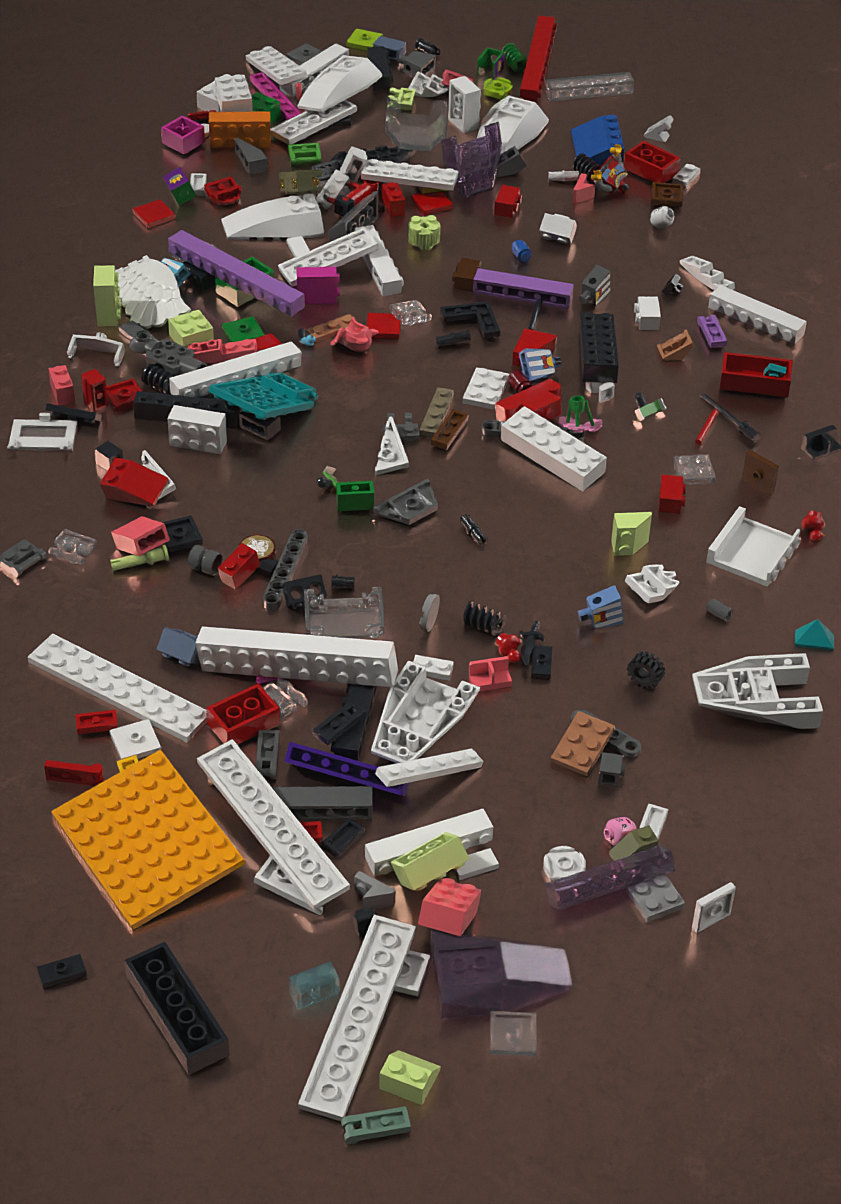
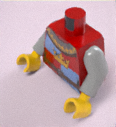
M615 144L614 147L610 148L613 156L611 155L599 170L593 171L595 175H591L590 181L596 185L599 191L612 194L618 188L622 193H625L630 187L623 181L628 173L622 163L620 155L622 146L619 144Z

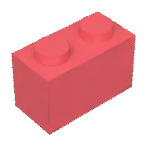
M66 365L48 368L50 385L57 404L63 405L75 402L74 388Z

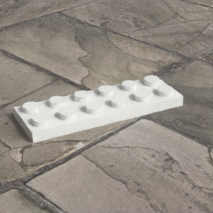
M270 46L245 55L246 60L280 85L307 77L305 69Z
M344 100L324 112L305 111L271 128V135L288 145H292L357 112V106Z
M376 159L367 160L361 173V179L388 183L397 182L404 185L452 191L458 178V171L451 168L440 169L435 166L424 167L423 165L399 164L392 161L383 162Z
M364 227L278 265V268L291 287L297 285L296 267H339L379 249V246Z

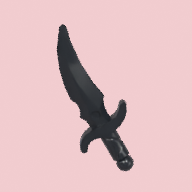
M539 621L533 622L529 632L519 631L520 637L525 639L524 645L521 647V658L525 665H529L530 654L536 644L535 640L545 641L544 635L538 632L540 628Z

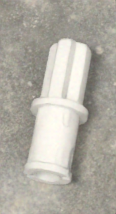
M562 170V172H549V182L579 179V171Z

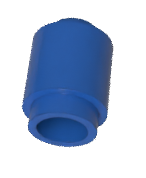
M522 240L513 242L512 252L518 261L527 262L530 260L532 251L528 245Z

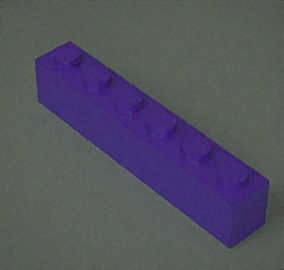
M289 742L284 760L287 763L403 796L407 795L410 784L409 782L387 787L375 774L377 766Z

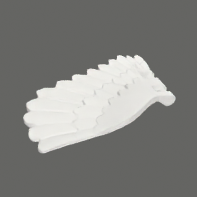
M145 255L143 259L135 260L129 263L127 267L115 270V272L119 273V298L122 299L121 304L123 308H126L125 313L127 316H131L130 321L133 320L138 325H141L142 328L161 327L166 324L168 319L191 311L181 298L178 283L173 272L165 264L149 259Z

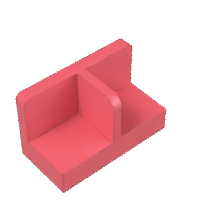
M504 656L470 662V684L480 687V691L511 687L512 679L508 671V657Z

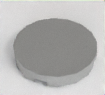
M429 594L422 608L424 614L420 618L419 625L421 630L429 632L435 623L440 604V597L437 594Z

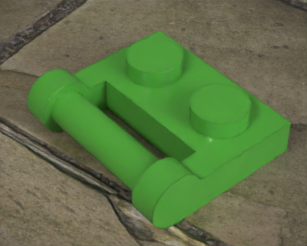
M319 143L288 145L291 166L303 163H322Z

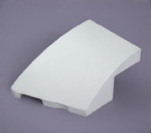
M417 71L408 88L415 89V96L434 97L449 91V87L441 84V78L434 74L430 78Z

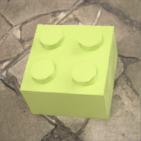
M200 310L168 319L169 335L177 344L188 348L189 344L214 340L213 327Z

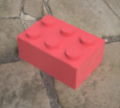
M450 878L439 879L422 901L418 925L461 936L477 914L482 890L476 889L471 884L462 885L455 883Z

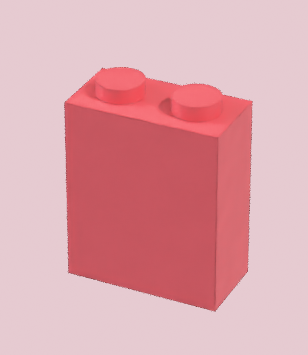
M143 516L111 532L117 549L137 556H141L170 540L164 523Z

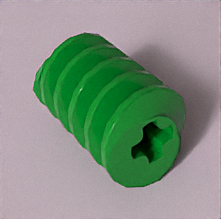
M514 43L505 45L502 49L505 52V62L514 72L524 71L527 64L526 56Z

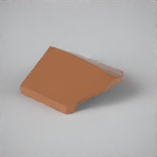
M684 330V333L669 339L662 345H657L664 361L683 360L694 346L687 330Z

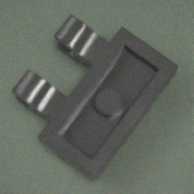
M412 412L404 413V424H395L401 441H419L418 423L412 424ZM387 413V421L389 417H393L395 423L394 413ZM383 425V436H384V435H385V431H386V425Z

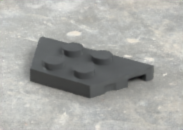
M427 478L374 506L373 513L410 525L438 510V503L436 498H434L433 489L430 487V480Z

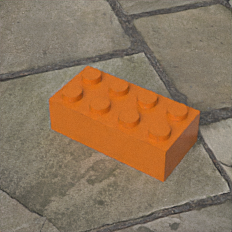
M209 112L210 148H235V138H239L256 148H271L270 112Z

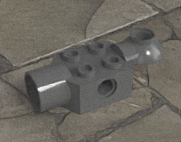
M147 330L137 331L130 341L129 347L132 351L146 353V365L152 363L176 376L208 367L206 363L195 359L193 350L169 339L158 341Z

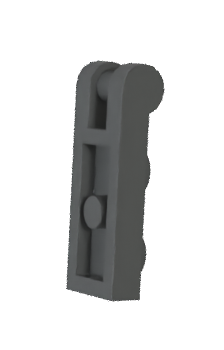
M259 730L255 768L263 777H270V779H276L279 730Z

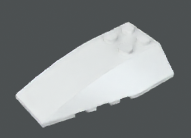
M314 194L269 200L252 205L221 219L227 239L249 240L250 237H256L257 240H263L264 237H273V240H280V237L293 238L302 236L305 239L324 236L321 211Z

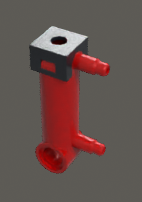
M364 180L361 185L349 182V186L354 189L346 196L340 195L336 199L328 197L327 202L334 205V213L344 217L362 199L375 191L378 192L379 181Z

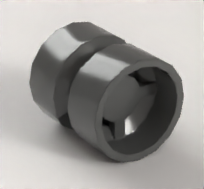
M195 545L188 557V567L197 571L202 570L203 573L215 576L218 573V567L222 564V553L215 550L207 551L206 547Z

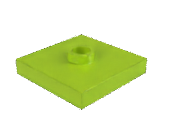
M356 28L347 40L346 46L367 51V47H373V43L383 34Z

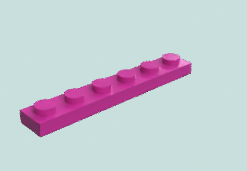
M263 72L250 75V81L263 95L281 101V115L286 120L301 114Z

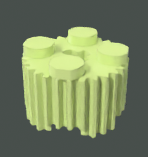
M413 216L411 218V222H409V244L418 246L422 251H426L427 249L430 250L433 245L435 246L440 243L441 225L440 222L436 221V216Z

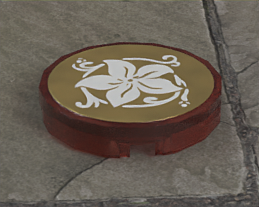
M251 535L242 539L239 545L244 543L256 550L259 561L273 559L276 553V545L268 536Z

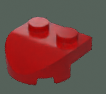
M232 176L204 184L206 194L215 205H229L240 199L241 186L236 184Z

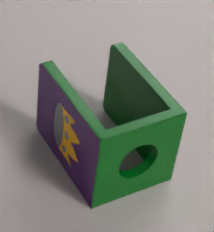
M487 47L477 59V75L479 76L487 65L492 66V79L495 80L504 68L505 52ZM492 55L497 56L495 61L492 60Z
M181 167L163 176L179 206L197 196Z

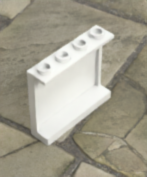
M739 506L709 547L706 563L768 587L772 580H776L779 570H783L786 560L791 558L794 548H798L801 542L799 537L800 529H797L793 536L745 518L746 509Z

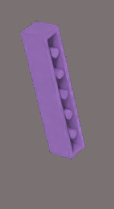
M478 268L473 281V293L536 303L537 299H541L543 305L569 309L573 298L574 284L480 268Z

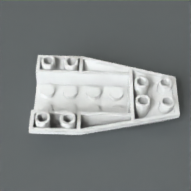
M343 55L314 79L303 94L297 107L305 111L324 112L328 108L369 88V86L382 77V73L368 58Z
M507 96L496 103L483 118L472 155L492 160L513 146L518 150L536 138L549 122V119L537 103Z
M408 661L396 678L393 687H390L371 753L395 763L418 759L463 718L480 691V687L461 681L458 688L455 689L426 678V667Z

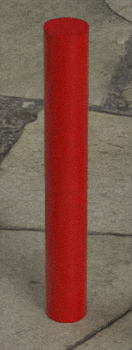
M712 410L695 440L697 445L702 444L719 414L718 410Z

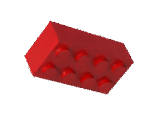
M724 352L720 389L788 397L793 360ZM770 363L786 367V373L782 378L763 376L764 369Z

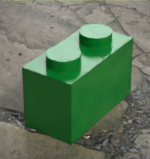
M373 481L336 483L338 511L373 509Z

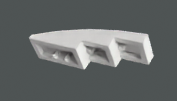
M695 256L680 260V264L691 275L709 288L715 290L719 285H722L731 290L735 289V283L724 279L723 272L713 269L712 262Z

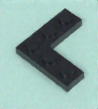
M488 301L440 307L443 322L476 318L484 338L500 336L499 326Z

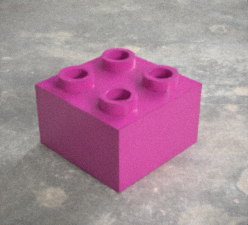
M183 115L161 127L162 143L182 154L188 153L205 142L204 126Z

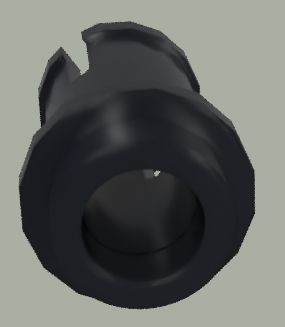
M338 574L332 576L331 587H335V589L337 587L354 589L355 577L338 576Z

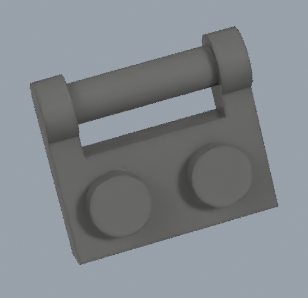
M23 539L0 554V566L15 577H18L23 573L22 571L39 560L43 561L46 559L47 554L43 549H38L26 539Z

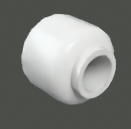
M662 206L652 211L650 221L657 229H663L673 223L675 215L671 208Z

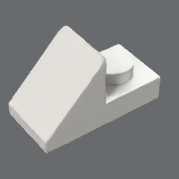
M669 115L649 127L644 137L666 142L670 136L667 130L671 127L670 124L674 120L673 117Z

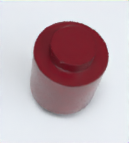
M514 371L509 375L508 383L517 393L532 387L531 382L522 371Z

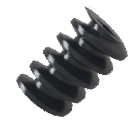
M584 153L577 155L572 165L574 171H579V175L581 173L587 174V181L592 183L590 181L591 175H595L593 171L599 170L601 167Z
M150 363L144 369L141 380L144 384L162 393L172 395L170 393L169 378L176 375Z
M469 601L463 614L464 623L471 625L473 628H478L480 631L484 630L486 633H491L493 636L499 635L505 626L506 615L500 618L501 613L499 611L494 615V610L490 609L487 613L486 606H483L480 610L481 605L479 603L474 606V602Z

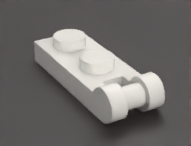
M336 169L324 186V189L316 197L317 204H321L324 206V209L328 210L332 204L323 199V197L326 199L328 197L336 199L349 177Z

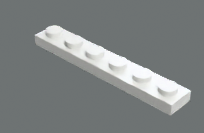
M471 748L381 766L377 768L375 774L387 787L481 768L484 761Z

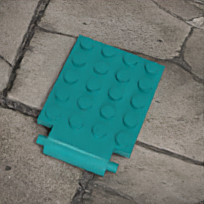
M270 372L262 377L257 376L210 385L208 391L214 394L215 398L228 401L229 405L239 406L242 408V411L253 413L256 415V418L262 420L278 415L296 413L297 411H306L314 406V401L310 399L317 400L318 398L315 388L281 372Z

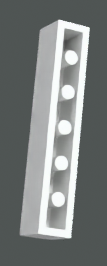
M338 44L332 45L300 65V67L307 71V77L284 85L279 84L280 91L294 97L296 95V83H301L302 91L307 89L314 79L328 66L343 55L349 56V49Z
M373 225L364 226L378 243L379 249L362 257L382 296L401 293V286L404 285L403 278L399 276L398 268L394 266L393 259L389 257L388 249H385L383 240H380L379 232L375 230ZM364 227L355 228V231H357V230H359V229H361V228H364Z
M719 285L710 294L708 308L776 337L796 344L805 334L807 321L722 285Z
M484 809L476 810L365 844V859L374 877L388 874L394 871L390 863L391 861L444 832L459 836L466 850L469 847L492 841L493 825Z

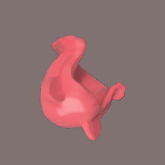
M353 317L349 326L345 329L341 327L337 336L330 344L333 346L335 343H340L355 352H364L371 346L372 336L378 334L379 331L369 329L367 326L356 322L355 317Z

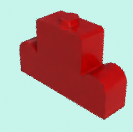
M548 379L496 402V418L500 421H507L524 406L547 421L561 415V385L552 379Z

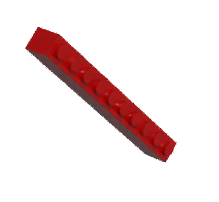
M538 16L520 88V99L537 103L538 98H541L550 53L552 52L555 32L557 30L555 17Z

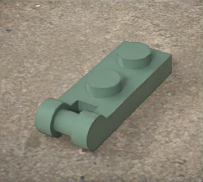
M406 1106L346 1116L341 1120L342 1128L346 1131L344 1138L347 1144H355L359 1140L411 1132ZM360 1125H361V1129H356V1130H355V1127H356V1126H360Z

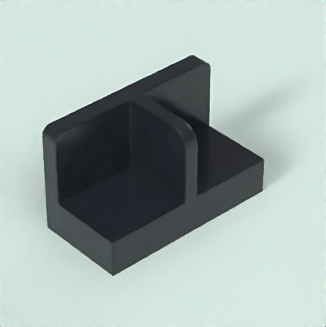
M830 425L804 434L801 448L812 460L841 451V445L835 440L837 428L834 425Z

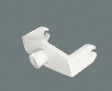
M100 332L96 336L73 335L67 350L68 358L71 359L75 354L77 346L100 352L116 353L114 363L118 367L125 353L123 343L107 339L104 333H101L100 336Z

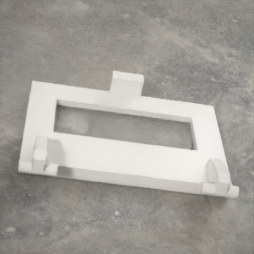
M40 413V420L14 419L7 450L73 451L77 420H51L50 413Z

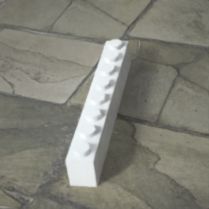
M291 341L169 378L170 393L172 395L202 397L211 394L208 392L210 385L257 376L262 377L270 372L279 373L301 366L302 352Z

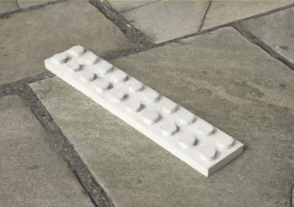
M53 633L28 656V662L141 720L149 719L151 725L185 742H188L207 723L205 709Z
M233 739L197 758L198 765L313 910L350 890V884Z
M377 915L373 916L299 1100L298 1109L339 1121L345 1117L416 933V926Z

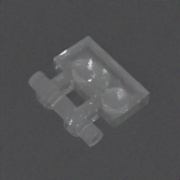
M418 300L391 304L389 308L397 320L402 319L403 325L408 324L410 326L418 322L426 323L432 319V315L425 313V308Z
M64 529L55 539V546L58 547L54 548L51 546L48 553L54 555L55 558L66 559L69 563L82 565L85 558L80 555L88 557L97 546V540Z
M282 678L277 680L278 686L271 682L262 687L279 706L281 719L296 711L297 704L304 707L308 703L302 692L296 691L289 681H285Z

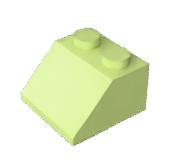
M652 512L614 513L611 539L614 556L634 555L649 542Z
M398 1050L388 1056L380 1071L379 1089L423 1105L441 1066Z

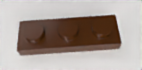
M453 409L432 437L431 445L447 450L468 421L469 414Z

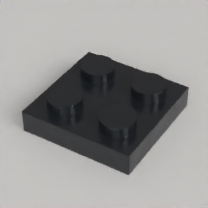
M192 515L162 522L165 524L170 539L164 543L168 553L203 544V538Z

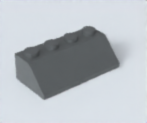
M377 191L362 199L329 229V242L354 232L355 228L370 226L378 219Z

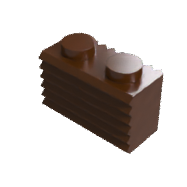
M462 258L460 263L457 262L456 272H453L452 275L455 289L461 288L473 291L474 277L478 268L481 269L480 260Z

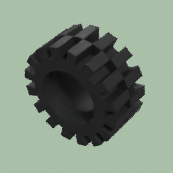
M641 651L632 658L627 665V674L632 676L630 679L631 681L635 680L637 686L641 684V688L646 686V689H653L664 677L665 667H662L664 665L663 662L659 663L660 658H654L655 654L651 653L649 655L647 651L644 653Z

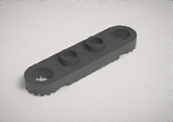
M576 710L572 713L571 722L578 711L593 716L595 718L598 717L586 710ZM615 727L606 746L615 752L618 751L623 756L625 755L626 758H637L641 753V743ZM631 745V747H635V750H628L627 746Z

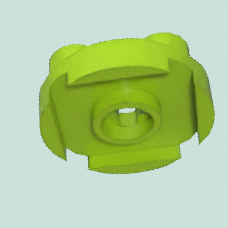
M497 77V80H492L490 78L484 82V95L494 97L497 100H503L512 93L513 86L508 79Z

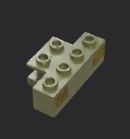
M322 170L279 172L281 191H286V194L318 193L319 189H324V187L318 186L320 180L317 178L323 176Z

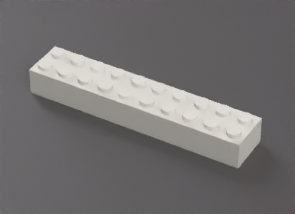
M202 626L195 642L201 669L207 672L263 675L265 677L393 687L398 673L394 642Z

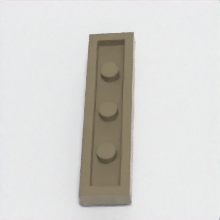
M437 387L420 428L421 436L433 437L443 424L454 396V390Z

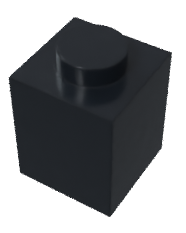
M109 441L94 449L96 463L107 471L114 458L123 459V451Z

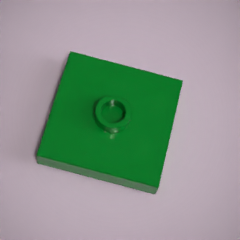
M253 316L222 324V329L230 342L255 339L265 335Z

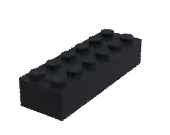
M580 313L579 340L583 382L617 383L619 363L614 314Z
M166 942L124 960L128 980L188 1075L230 1055L228 1037Z

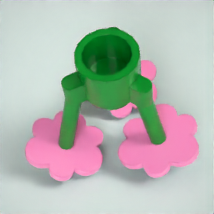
M573 396L568 401L567 416L559 417L558 423L562 427L572 429L574 433L583 432V429L589 432H596L602 427L603 421L592 418L588 400H585L583 396ZM585 409L590 422L581 425L579 424V414L583 413ZM572 410L575 413V419L571 417Z

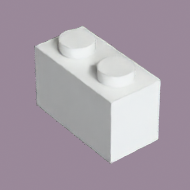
M351 146L339 170L349 177L348 184L349 182H357L367 162L366 152Z
M545 213L539 231L546 240L553 239L562 244H571L577 225L575 220Z
M638 297L637 303L634 304V313H636L635 321L639 324V330H659L661 315L658 297Z

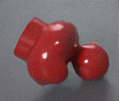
M808 511L807 516L801 521L802 528L811 530L810 539L814 542H819L822 537H825L821 533L825 527L822 513Z
M506 633L499 635L495 642L499 654L503 657L507 656L509 663L520 661L521 654L517 651L521 644L519 637L514 634L507 635Z

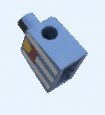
M526 348L519 353L523 374L531 383L552 376L555 373V368L561 367L560 357L552 358V353L549 349Z
M615 585L586 598L587 608L577 611L580 622L590 619L594 628L624 623L621 597Z

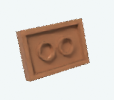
M578 711L552 754L551 762L588 777L612 736L615 725Z

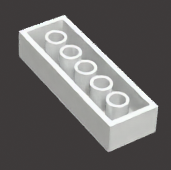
M525 406L501 425V440L582 492L606 472V456Z

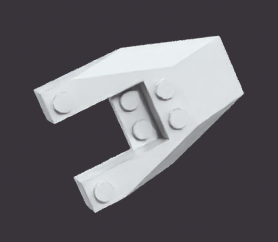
M806 653L747 656L692 674L699 706L738 718L798 729L820 728L823 709L819 697L779 699L776 689L778 685L807 684L810 666Z

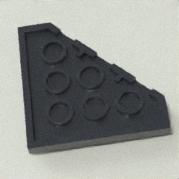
M396 144V147L393 148L380 146L375 147V150L369 151L366 148L361 149L366 152L367 160L376 159L378 161H392L399 164L405 163L415 154V148L404 144ZM340 151L331 158V161L341 158L343 164L348 153Z

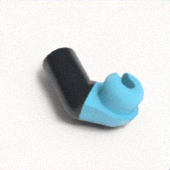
M303 328L298 330V341L306 346L314 345L316 341L314 336H306V330Z

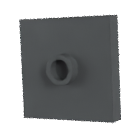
M306 43L286 53V57L294 63L301 65L322 51Z

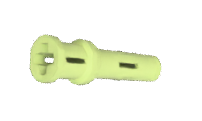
M164 544L162 547L152 549L141 556L129 555L110 561L114 572L145 563L153 565L157 561H169V556Z

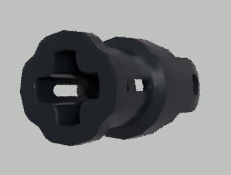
M419 38L415 43V49L418 51L421 50L432 55H440L441 53L439 48L431 42L424 41L423 38Z

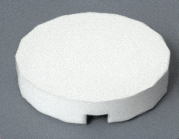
M559 846L552 848L544 857L543 870L547 877L557 883H574L581 879L585 873L586 860L582 853H578L572 847Z

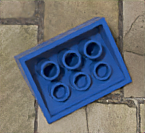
M600 116L571 129L576 156L584 153L598 165H602L611 155L613 156L610 148L614 147L615 144H619L622 146L620 155L623 163L625 148L617 116Z

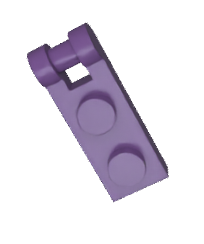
M698 316V326L701 327L710 348L727 346V339L716 316Z

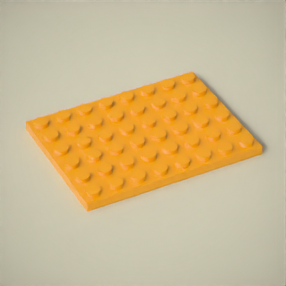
M161 750L51 811L54 819L132 930L245 865L244 858Z

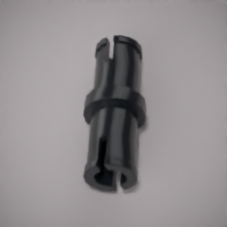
M470 331L450 332L449 335L436 337V344L439 348L441 346L450 344L454 346L459 342L470 341Z
M464 514L465 517L462 515L459 522L465 527L468 536L472 537L478 546H483L482 543L485 545L488 538L481 531L479 524L475 523L469 514Z

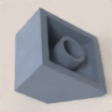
M164 627L157 646V650L163 652L162 656L170 659L178 658L179 663L186 666L199 664L200 662L195 644L197 636L183 630Z

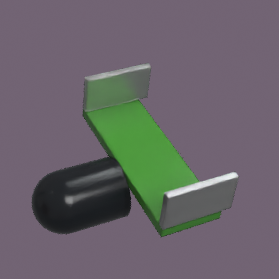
M643 393L635 395V401L639 409L634 412L640 421L659 410L663 411L666 409L662 398L648 404Z
M326 466L322 473L327 478L319 477L316 482L317 486L326 490L331 489L332 484L336 487V483L339 482L332 476L336 469Z

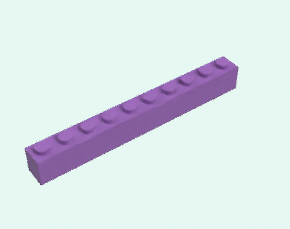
M181 230L168 238L170 253L281 312L293 316L305 307L304 293Z

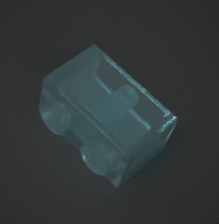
M330 961L289 976V993L298 1010L340 994L339 976Z

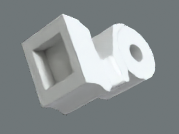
M586 382V389L590 393H599V402L602 403L614 397L615 385L613 382Z

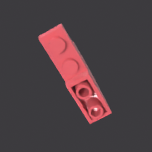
M218 339L189 344L188 349L194 351L195 359L206 363L218 364L257 352L256 339H246L223 344L222 340Z

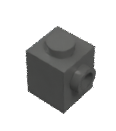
M602 752L598 779L599 785L619 786L620 776H624L626 764H622L623 755Z

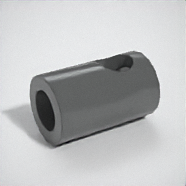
M714 598L708 602L706 611L725 622L733 614V609Z

